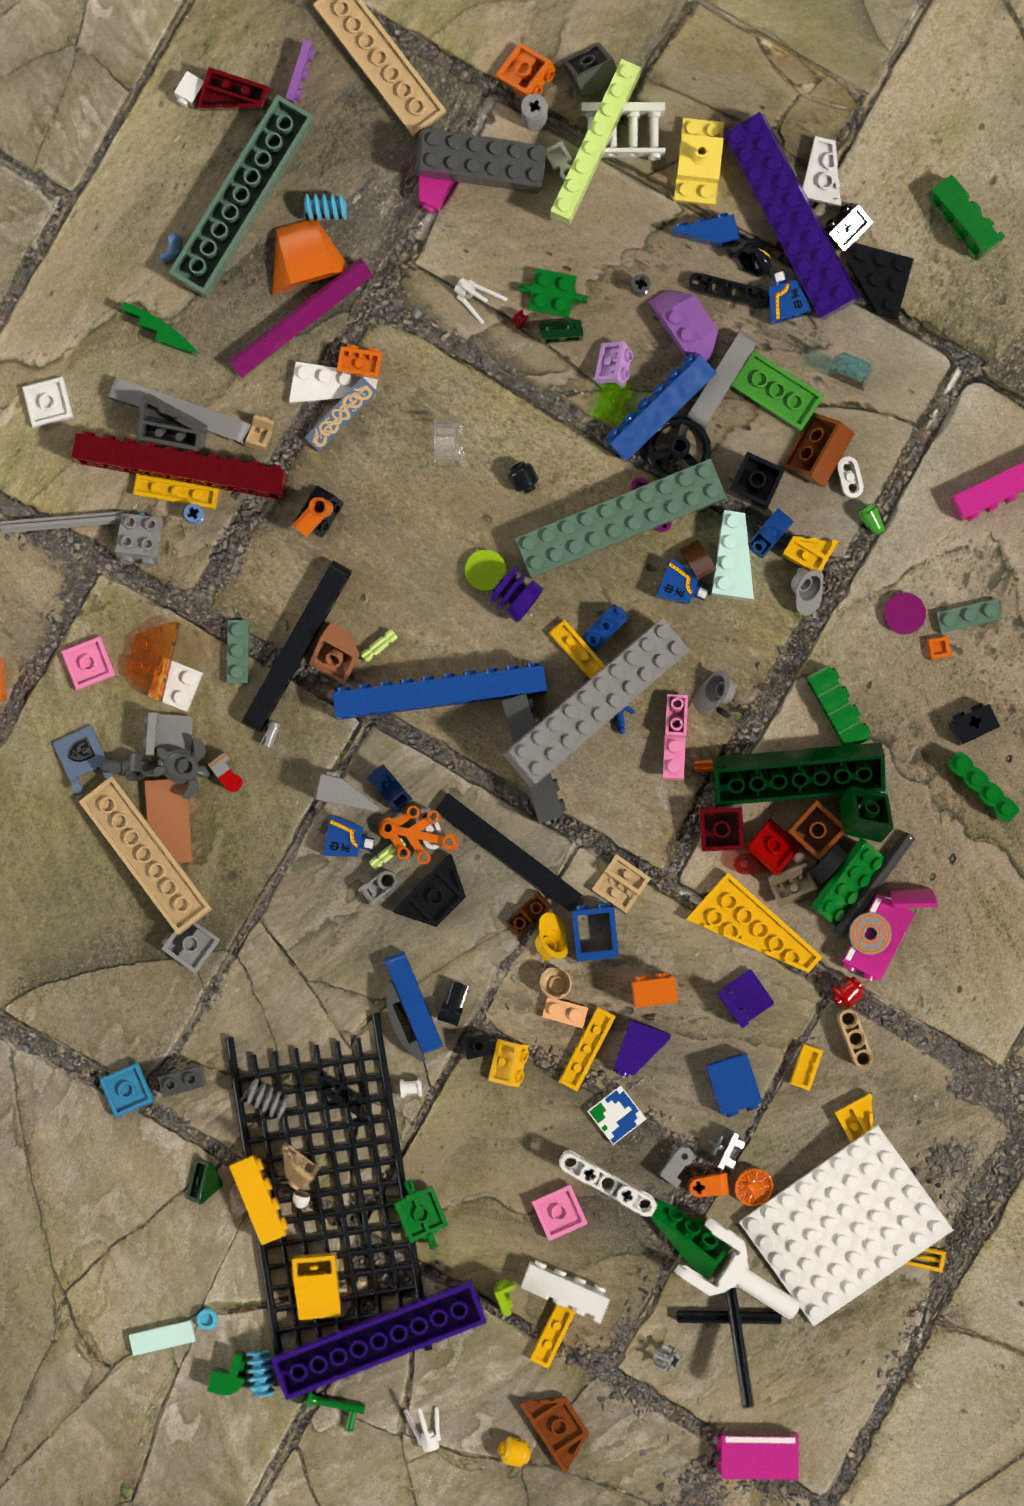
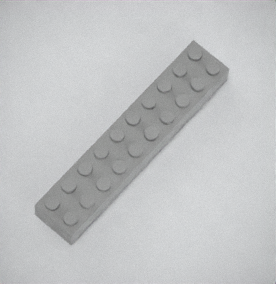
M664 618L660 619L503 753L504 757L529 787L537 784L690 651L666 620Z

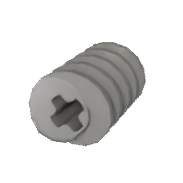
M536 93L529 94L523 99L521 104V121L528 130H540L547 122L548 105L543 96Z
M256 1078L251 1082L242 1100L248 1097V1105L255 1101V1109L262 1105V1113L270 1109L269 1117H273L277 1113V1121H279L288 1105V1095H285L282 1099L280 1098L281 1091L273 1095V1087L266 1091V1083L264 1082L258 1086L259 1079Z

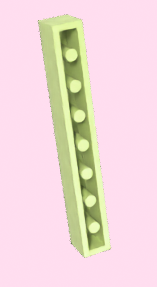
M621 59L550 211L552 218L570 226L640 77L641 67Z

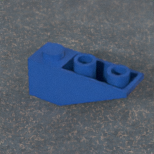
M728 213L719 214L716 218L710 220L707 217L696 220V223L692 224L687 222L678 223L672 228L671 232L674 237L716 248L737 244L739 241L734 214L728 215Z

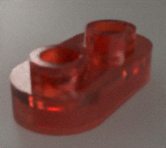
M751 853L739 854L733 862L734 869L739 874L770 872ZM742 860L747 861L748 865L746 868L740 866Z

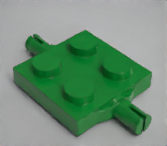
M536 268L531 285L518 283L517 292L529 293L530 303L528 311L569 318L574 302L587 304L588 295L576 294L577 276Z
M412 1179L403 1182L408 1194L403 1199L394 1202L393 1206L408 1242L412 1243L418 1239L426 1238L430 1250L438 1247L434 1234L448 1226L433 1186L422 1190H415Z

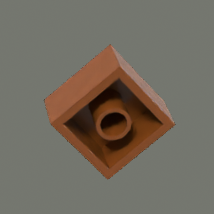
M816 800L789 827L786 833L813 858L820 860L844 834L843 824Z

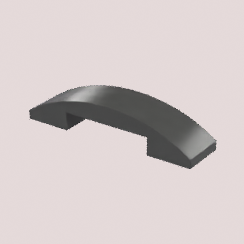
M391 981L387 986L386 999L392 1027L403 1046L410 1054L422 1062L426 1058L418 1041L409 1042L394 1007V1004L401 1000L393 981Z

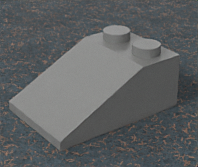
M328 771L326 775L321 774L316 800L381 813L379 806L344 779L340 778V774Z

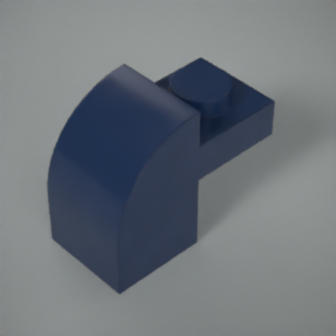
M384 764L367 777L396 812L412 800L411 796Z

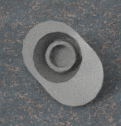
M798 568L797 574L791 581V589L796 595V609L804 616L814 613L822 600L824 575L818 569L810 571Z
M716 670L696 690L693 704L698 712L708 713L718 705L727 704L733 699L738 685L735 681L731 680L726 670Z

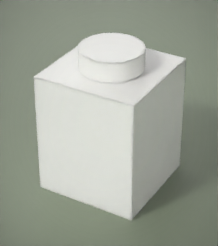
M187 71L174 92L178 99L177 102L186 108L191 106L195 109L204 81Z

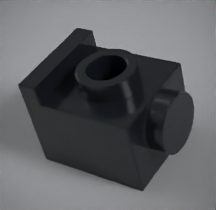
M488 1033L463 1038L467 1060L492 1055V1050L495 1049L493 1037H489ZM481 1042L484 1045L483 1049L477 1050L475 1047L476 1043Z

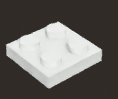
M163 657L148 696L188 712L203 673Z

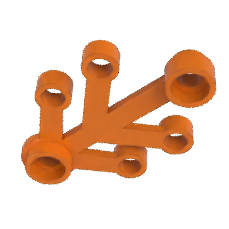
M410 806L403 815L395 820L385 818L378 826L380 835L386 839H391L397 849L398 857L402 860L409 859L411 851L404 847L398 835L407 837L418 855L419 863L424 865L431 861V855L424 850L419 840L441 844L448 851H454L459 846V839L453 834L440 836L421 831L432 823L440 821L441 815L435 810L428 812L427 817L410 828L400 827L411 818L416 819L420 816V809L416 806ZM413 808L417 810V814L415 816H411L410 811ZM432 813L437 814L435 821H432L430 818ZM388 824L392 826V830L390 832H386L385 827ZM448 838H452L453 844L451 846L446 845V840ZM404 849L407 850L406 857L401 856V851ZM423 854H426L428 856L426 862L421 861V856Z

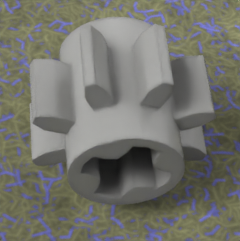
M662 1345V1348H657L653 1356L654 1362L658 1364L656 1369L663 1372H671V1369H676L680 1362L679 1354L675 1353L677 1348L670 1345Z

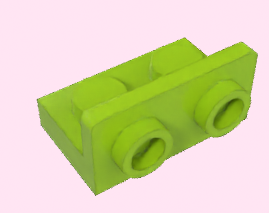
M508 1278L497 1281L493 1289L502 1314L506 1317L512 1314L510 1308L514 1307L509 1292L515 1290L516 1287L513 1279L508 1281Z

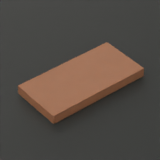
M169 779L145 781L147 822L178 863L193 862L189 799L182 798L187 783L178 784Z

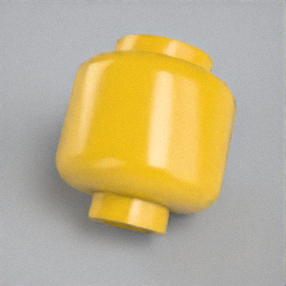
M508 1437L504 1442L500 1443L498 1455H501L502 1463L520 1468L528 1463L531 1447L528 1446L525 1440Z

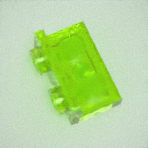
M605 383L593 418L616 426L618 421L622 422L626 412L623 409L624 403H629L633 393L630 390L631 384L627 383L625 388H620L617 383Z

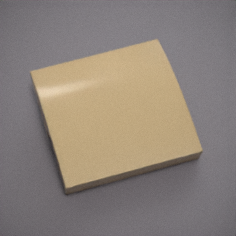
M616 854L591 891L626 914L651 878Z

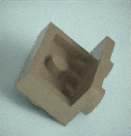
M807 863L795 864L789 870L781 871L777 876L772 874L768 878L769 887L778 907L818 892L817 886L809 873Z

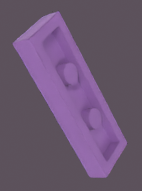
M307 40L303 41L285 97L286 100L295 105L297 101L300 102L303 94L301 86L303 81H307L309 75L307 67L309 62H313L315 56L313 44Z

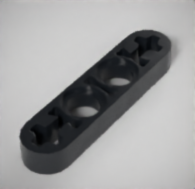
M694 273L688 281V287L692 292L731 303L760 309L768 301V294L764 289L703 273ZM700 278V282L703 284H707V280L711 282L708 291H705L706 286L700 285L699 288H696L695 283H692V281ZM713 284H722L724 291L720 294L715 293L712 290ZM735 288H740L743 290L744 296L736 299L732 291ZM748 290L752 291L750 296L756 297L757 294H761V298L764 299V301L762 300L760 301V303H755L756 299L751 297L749 298V302L745 301L748 295Z

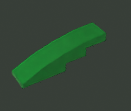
M123 302L122 312L140 319L138 322L139 327L155 333V340L158 344L197 357V350L180 333L164 321L143 309Z

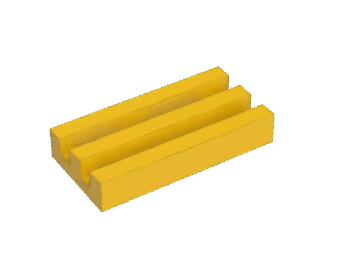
M929 1247L924 1252L941 1255V1258L922 1254L914 1257L937 1262L939 1267L914 1261H908L904 1264L942 1273L947 1252Z

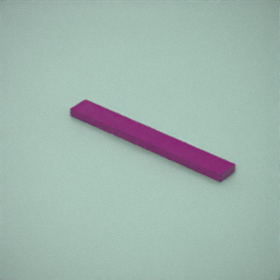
M361 258L229 360L241 378L372 277L373 275Z

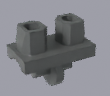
M726 1127L723 1135L718 1134L715 1141L712 1139L708 1141L713 1146L710 1154L713 1155L710 1162L721 1169H724V1167L733 1169L736 1164V1158L730 1156L733 1148L741 1151L746 1142L739 1137V1134Z

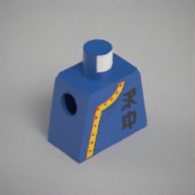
M784 272L772 275L775 286L769 287L767 290L770 325L809 315L811 308L798 281L787 282Z
M670 559L655 598L689 605L692 596L704 601L708 589L697 585L699 580L692 570L674 559Z
M331 816L323 855L359 857L360 848L373 850L375 838L363 836L364 827Z

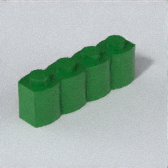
M828 665L805 678L842 746L862 744L870 739L869 734H871V731L865 722L861 723L858 717L861 715L855 704L851 705L849 702L850 694L845 686L841 687L838 679H840V676L834 667L831 669Z
M956 752L945 762L947 770L953 776L960 778L962 785L968 791L973 792L976 799L983 806L988 807L991 814L998 821L1003 823L1010 822L1019 813L1015 802L1004 797L1000 787L989 782L985 772L980 768L974 767L973 761L965 753Z

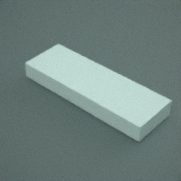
M192 1319L129 1334L133 1356L196 1342Z

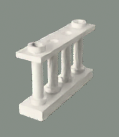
M581 102V117L588 119V130L601 102ZM627 102L621 117L629 119V148H617L616 126L602 158H648L649 160H660L661 157H664L665 148H658V119L665 114V102ZM640 116H648L650 119V148H638V119Z

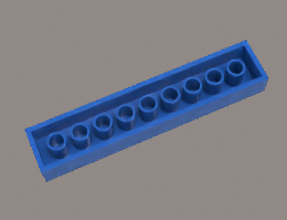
M539 662L528 663L526 668H518V665L506 666L503 671H497V668L484 669L485 673L476 674V670L463 672L464 676L456 677L455 673L443 674L440 679H434V676L421 677V681L414 682L413 678L402 679L400 684L386 681L380 682L377 687H372L371 684L358 685V689L351 690L349 686L339 687L337 692H333L335 716L338 720L513 698L523 694L527 696L547 693L544 665L539 666Z

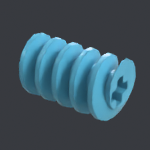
M306 193L304 198V217L306 219L308 214L310 221H313L316 214L318 220L321 221L325 214L326 220L329 221L333 214L334 219L338 221L341 214L343 220H347V198L344 200L342 193H339L338 199L335 200L334 194L331 193L329 200H327L325 193H323L321 200H319L317 194L314 193L313 199L310 200L308 193Z
M254 1350L246 1353L247 1356L252 1357L251 1360L246 1362V1364L253 1366V1368L247 1370V1373L253 1374V1377L247 1379L248 1382L253 1383L252 1386L247 1387V1390L254 1391V1394L250 1395L252 1397L270 1396L275 1393L274 1388H271L274 1385V1380L269 1379L274 1376V1372L270 1370L273 1368L272 1362H269L273 1357L272 1354L268 1353L270 1350Z

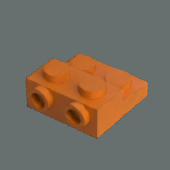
M519 43L495 76L497 80L511 87L516 94L525 98L529 94L536 93L541 95L542 87L546 81L550 82L554 78L555 67L551 60Z

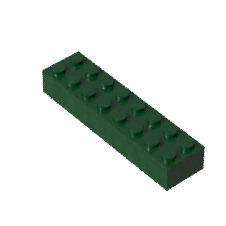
M881 742L712 757L716 806L844 795L850 786L876 792L886 791L885 753Z

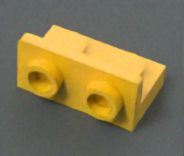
M497 1039L488 1080L507 1086L519 1087L524 1078L523 1069L529 1056L528 1045Z

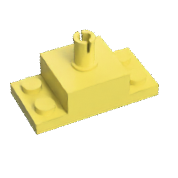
M683 118L674 202L715 206L725 122Z

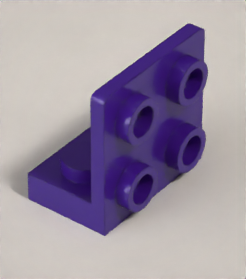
M751 969L716 992L742 1029L749 1024L750 1020L774 1004V1001Z

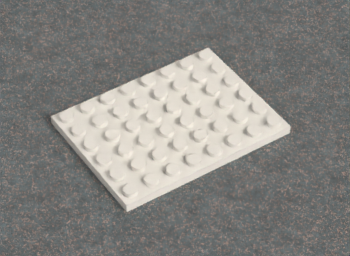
M878 1124L739 1220L743 1229L791 1296L800 1301L801 1310L813 1326L953 1231L951 1225Z

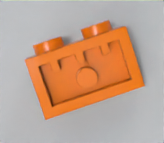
M355 345L341 346L337 373L379 379L383 354L378 349L367 348V350L358 349L359 347Z

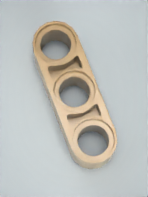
M847 1008L840 1010L837 1014V1022L852 1062L859 1068L870 1067L873 1063V1055L857 1013ZM845 1013L852 1014L853 1019L849 1024H844L842 1020ZM853 1033L860 1035V1041L856 1044L850 1042V1036ZM860 1053H866L867 1061L864 1064H859L857 1061Z

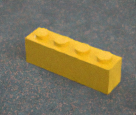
M253 1154L232 1163L229 1167L261 1245L285 1236L287 1234L286 1229H289L285 1217L281 1218L278 1212L281 1209L276 1197H272L270 1192L272 1185L269 1178H265L263 1175L264 1165L261 1158H256V1155Z

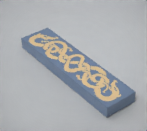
M362 377L304 438L321 452L378 391Z

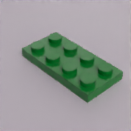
M860 838L811 907L830 923L837 926L851 905L856 902L862 890L869 884L876 871L880 869L886 858L866 840Z

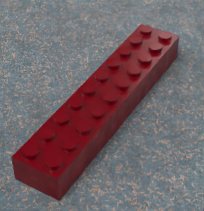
M82 431V434L76 433L71 456L80 465L181 481L283 501L288 475L282 469V466L276 464H269V467L262 466L261 462L249 460L248 463H244L239 458L229 456L228 459L219 458L220 455L214 453H207V456L200 455L199 451L186 449V452H182L177 447L166 445L165 448L157 447V444L152 442H145L143 445L136 443V440L124 438V441H120L115 436L103 434V437L95 436L94 432Z

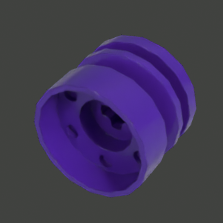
M514 567L496 585L489 602L495 604L499 598L502 599L497 608L500 610L508 604L510 607L506 615L518 623L541 595L544 588L534 580L526 586L523 585L526 574L523 573L517 580L515 577L520 570Z

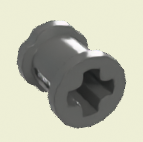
M639 274L633 278L631 290L635 296L643 297L648 294L651 284L648 276ZM640 282L644 283L642 289H638Z

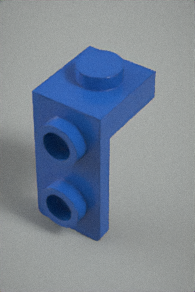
M614 603L581 638L594 652H597L629 617L623 608Z

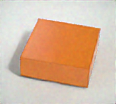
M948 636L926 640L930 660L952 656Z

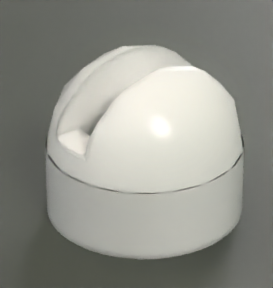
M295 1191L292 1198L294 1206L300 1209L305 1208L309 1203L310 1194L304 1191Z

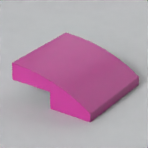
M931 888L888 889V897L891 898V907L893 908L937 907V900Z

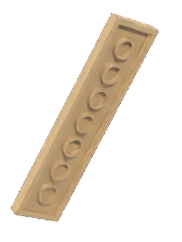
M318 0L313 4L315 10L413 138L423 128H427L447 113L443 105L362 0Z
M113 776L109 777L79 801L177 935L183 933L213 909Z

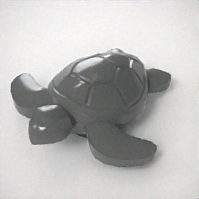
M196 737L192 738V753L184 749L168 753L163 748L156 749V754L160 759L157 762L158 767L154 768L152 775L157 777L164 774L175 783H187V787L182 794L183 799H190L198 792L199 783L196 776L205 778L213 774L209 766L199 765L198 763L205 756L206 750L201 739Z

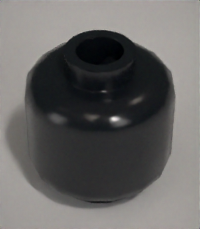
M524 461L519 462L510 468L508 479L516 492L523 491L524 494H527L536 489L534 485L538 482L539 478L532 464L525 463Z

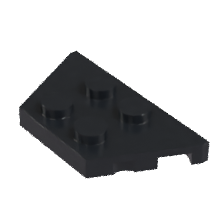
M449 854L393 912L437 927L466 898L453 856Z

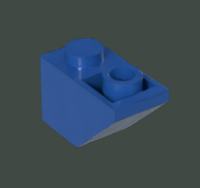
M778 508L749 541V548L763 558L794 521Z

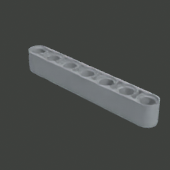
M115 377L108 398L141 410L142 398L150 393L208 425L207 433L241 445L245 444L251 424Z

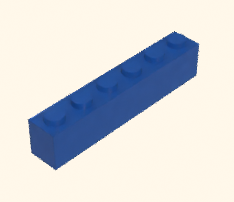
M696 352L689 354L683 360L684 364L678 369L672 370L668 375V379L663 384H658L648 399L644 398L633 413H629L623 418V423L618 428L615 427L608 433V438L605 441L620 458L627 461L717 374L700 354Z

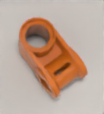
M727 1172L693 1176L687 1182V1188L693 1196L699 1198L728 1195ZM696 1182L703 1185V1187L699 1188L698 1192L693 1188L696 1186Z

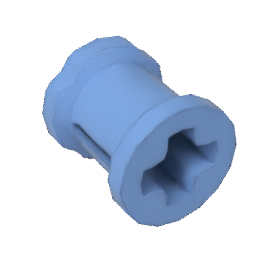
M189 504L184 509V517L189 523L198 525L203 522L205 513L199 505ZM192 510L198 512L196 519L190 517Z

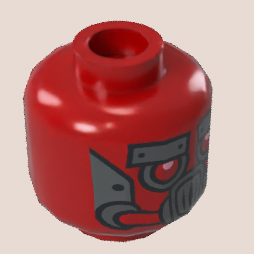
M845 976L832 987L834 994L832 999L839 1007L843 1005L850 1008L863 997L862 990L864 988L855 977Z

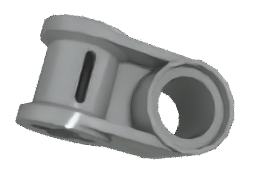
M384 871L357 891L364 895L369 902L368 906L371 907L397 885L398 877L392 871ZM384 875L392 876L393 884L391 886L383 884L382 878Z

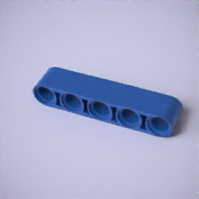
M402 951L385 958L384 961L423 1054L443 1047L405 952Z

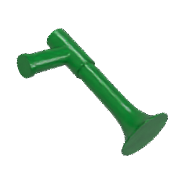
M311 1391L307 1392L305 1410L309 1406L318 1405L349 1411L344 1430L354 1432L356 1414H364L365 1404L322 1398L314 1395Z

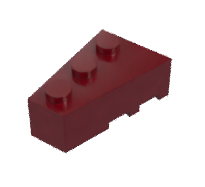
M208 67L196 108L200 111L266 110L272 89L269 86Z

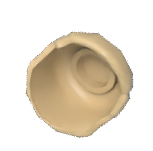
M549 967L541 974L539 984L541 991L548 998L562 999L571 991L572 981L570 975L562 968Z

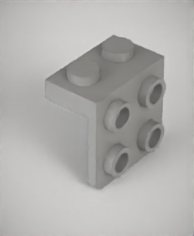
M122 514L115 549L117 560L126 565L137 563L145 567L159 566L161 559L159 545L163 527L162 518Z
M148 712V717L144 719V729L147 730V738H143L142 749L146 751L145 755L157 756V748H163L167 753L178 749L191 752L193 718L191 716Z

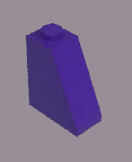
M630 1019L613 1068L617 1069L616 1073L627 1078L629 1074L634 1076L670 1040L671 1034Z

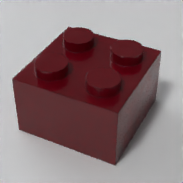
M742 805L700 807L702 852L743 850L745 848Z

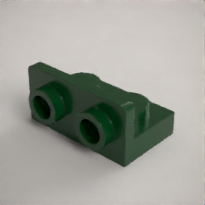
M581 320L541 322V344L583 341Z

